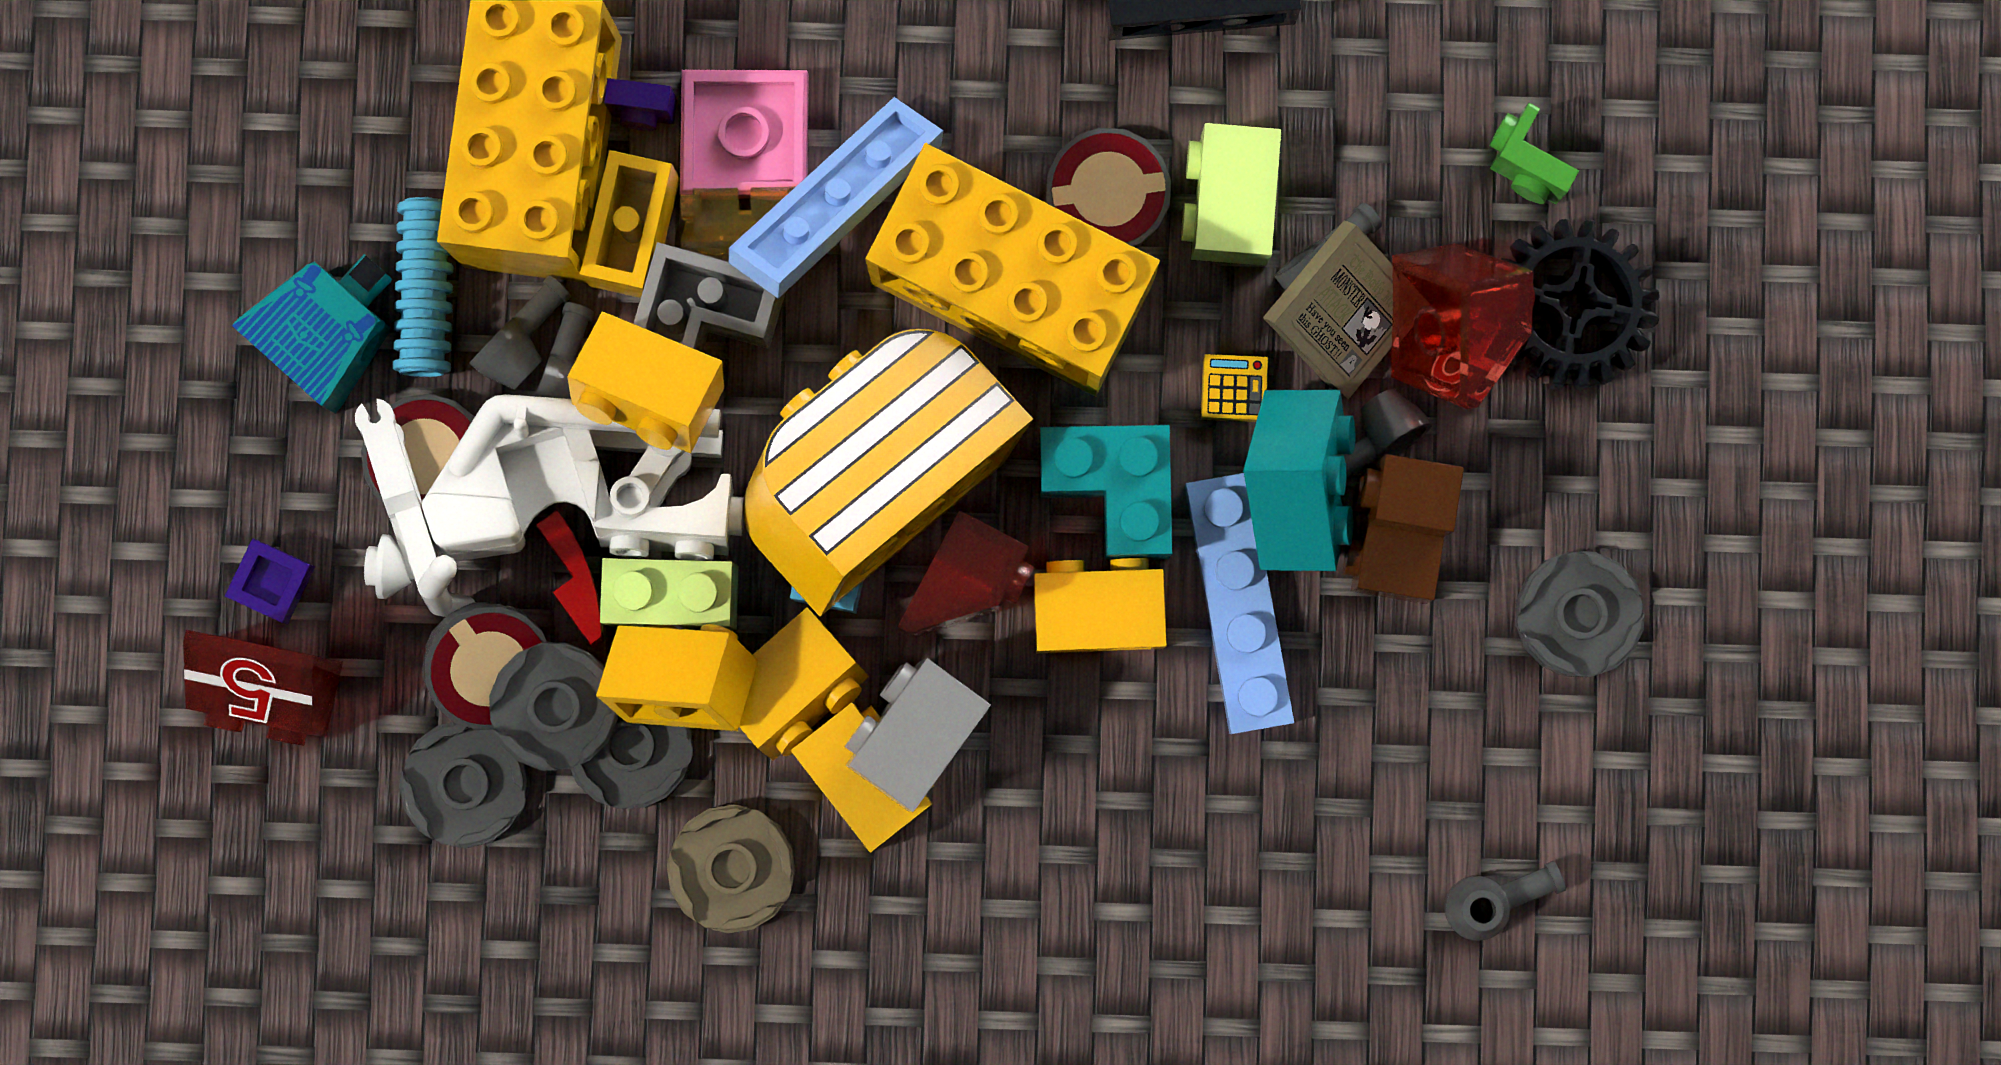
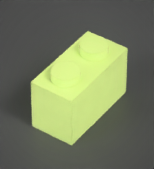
M1205 123L1201 140L1189 141L1186 179L1197 180L1196 204L1184 203L1181 241L1192 242L1191 260L1267 265L1272 256L1281 129Z
M602 558L600 623L618 627V625L645 627V625H673L677 628L700 629L702 625L712 624L729 630H737L739 566L733 562Z

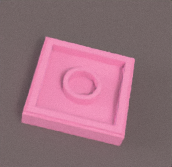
M682 70L681 197L783 199L808 176V71Z

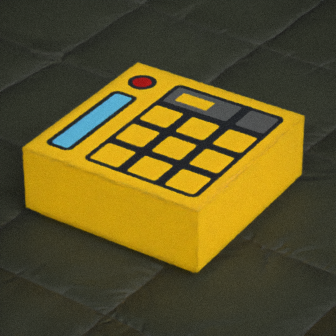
M1204 354L1201 420L1256 422L1264 391L1267 390L1268 357Z

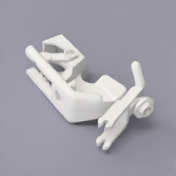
M506 394L496 395L486 400L423 501L405 448V434L400 425L396 423L395 414L391 406L384 400L377 399V412L381 416L380 421L377 423L370 422V416L362 403L355 413V423L363 435L382 500L397 539L396 543L391 535L382 534L378 547L368 546L364 565L365 584L375 586L376 595L379 599L389 598L411 584V580L415 579L421 597L434 615L446 617L457 609L471 603H476L470 596L452 593L447 590V586L457 572L456 562L519 552L525 546L524 533L532 520L542 510L554 503L567 502L575 504L584 510L592 523L600 546L609 547L610 553L622 557H646L649 555V550L675 552V557L680 560L712 561L714 555L728 556L730 535L742 536L744 497H733V484L730 474H721L716 488L701 500L683 506L660 507L677 479L686 475L690 470L692 464L691 456L722 458L723 430H719L720 409H713L690 454L673 446L669 450L656 448L643 441L636 434L635 430L613 421L610 425L596 423L583 416L576 406L572 405L571 399ZM596 450L644 453L629 477L621 478L614 483L609 497Z

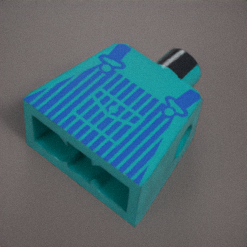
M365 254L340 281L314 261L307 264L244 313L232 326L319 405L336 413L342 407L389 334L390 327L371 311L368 306L393 279Z

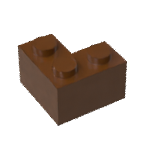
M1386 454L1370 468H1367L1365 475H1359L1354 494L1353 512L1363 514L1359 539L1353 538L1351 545L1346 546L1343 563V575L1353 576L1351 592L1422 604L1435 600L1444 537L1453 533L1455 529L1464 467Z

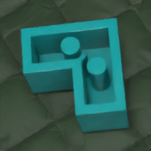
M1341 390L1264 391L1243 470L1260 570L1336 571L1342 545H1351L1354 529L1353 511L1351 506H1342L1341 495H1344L1346 489V462L1344 454L1354 453L1356 431L1354 417L1344 416Z
M1170 425L1040 427V498L1104 497L1105 560L1122 558L1169 559L1172 555Z

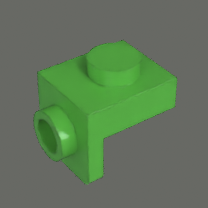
M1529 102L1518 118L1507 113L1489 144L1490 147L1499 151L1490 169L1513 181L1511 184L1512 190L1523 198L1537 204H1544L1546 200L1557 204L1569 191L1579 170L1523 140L1540 110L1539 107Z

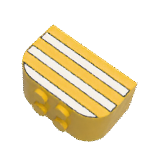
M929 329L905 330L887 337L864 356L858 350H854L845 356L828 374V377L832 380L816 394L810 388L804 389L782 409L780 415L784 419L771 433L744 495L743 516L746 529L752 541L819 617L1002 466L1033 420L1028 412L964 344L945 333Z

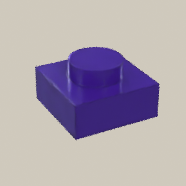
M607 78L604 104L612 117L619 118V125L635 130L654 131L657 129V122L674 124L677 98L671 86Z
M252 538L225 597L281 623L288 624L316 566Z

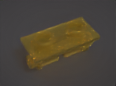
M796 186L751 187V210H740L738 188H693V195H681L680 199L681 219L693 220L686 221L681 238V248H697V251L704 255H723L729 253V247Z

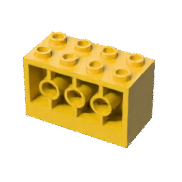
M603 0L470 1L437 242L464 268L542 278L551 276L558 280L587 283L581 277L580 270L604 174L611 124V114L604 104L607 78L617 79L622 37Z
M924 143L865 258L872 285L1095 397L1153 285L1160 263L1159 259L927 143Z

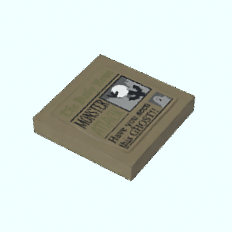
M1344 220L1265 314L1263 319L1332 390H1341V397L1348 400L1428 303L1357 225Z

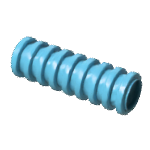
M414 197L407 198L397 204V212L403 215V221L397 223V232L403 235V240L396 243V251L402 254V260L396 262L395 270L402 274V280L395 282V290L401 293V300H397L394 303V310L401 313V319L394 322V330L400 332V339L393 342V349L400 352L399 359L393 361V369L399 371L402 375L438 377L451 371V363L445 361V354L451 352V343L445 341V334L452 332V324L446 321V314L452 312L453 305L446 301V295L453 293V285L447 282V275L453 273L454 266L447 262V256H450V254L437 242L443 199Z

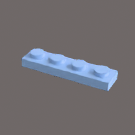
M894 97L729 247V264L779 298L906 180L924 143L937 149L941 147L943 130Z
M1244 473L1186 483L1184 485L1229 734L1294 723L1267 570H1260Z

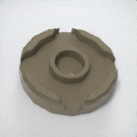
M733 804L709 808L685 824L673 842L667 863L670 891L684 914L706 928L724 933L753 930L779 912L791 895L796 865L793 846L777 822L760 810Z

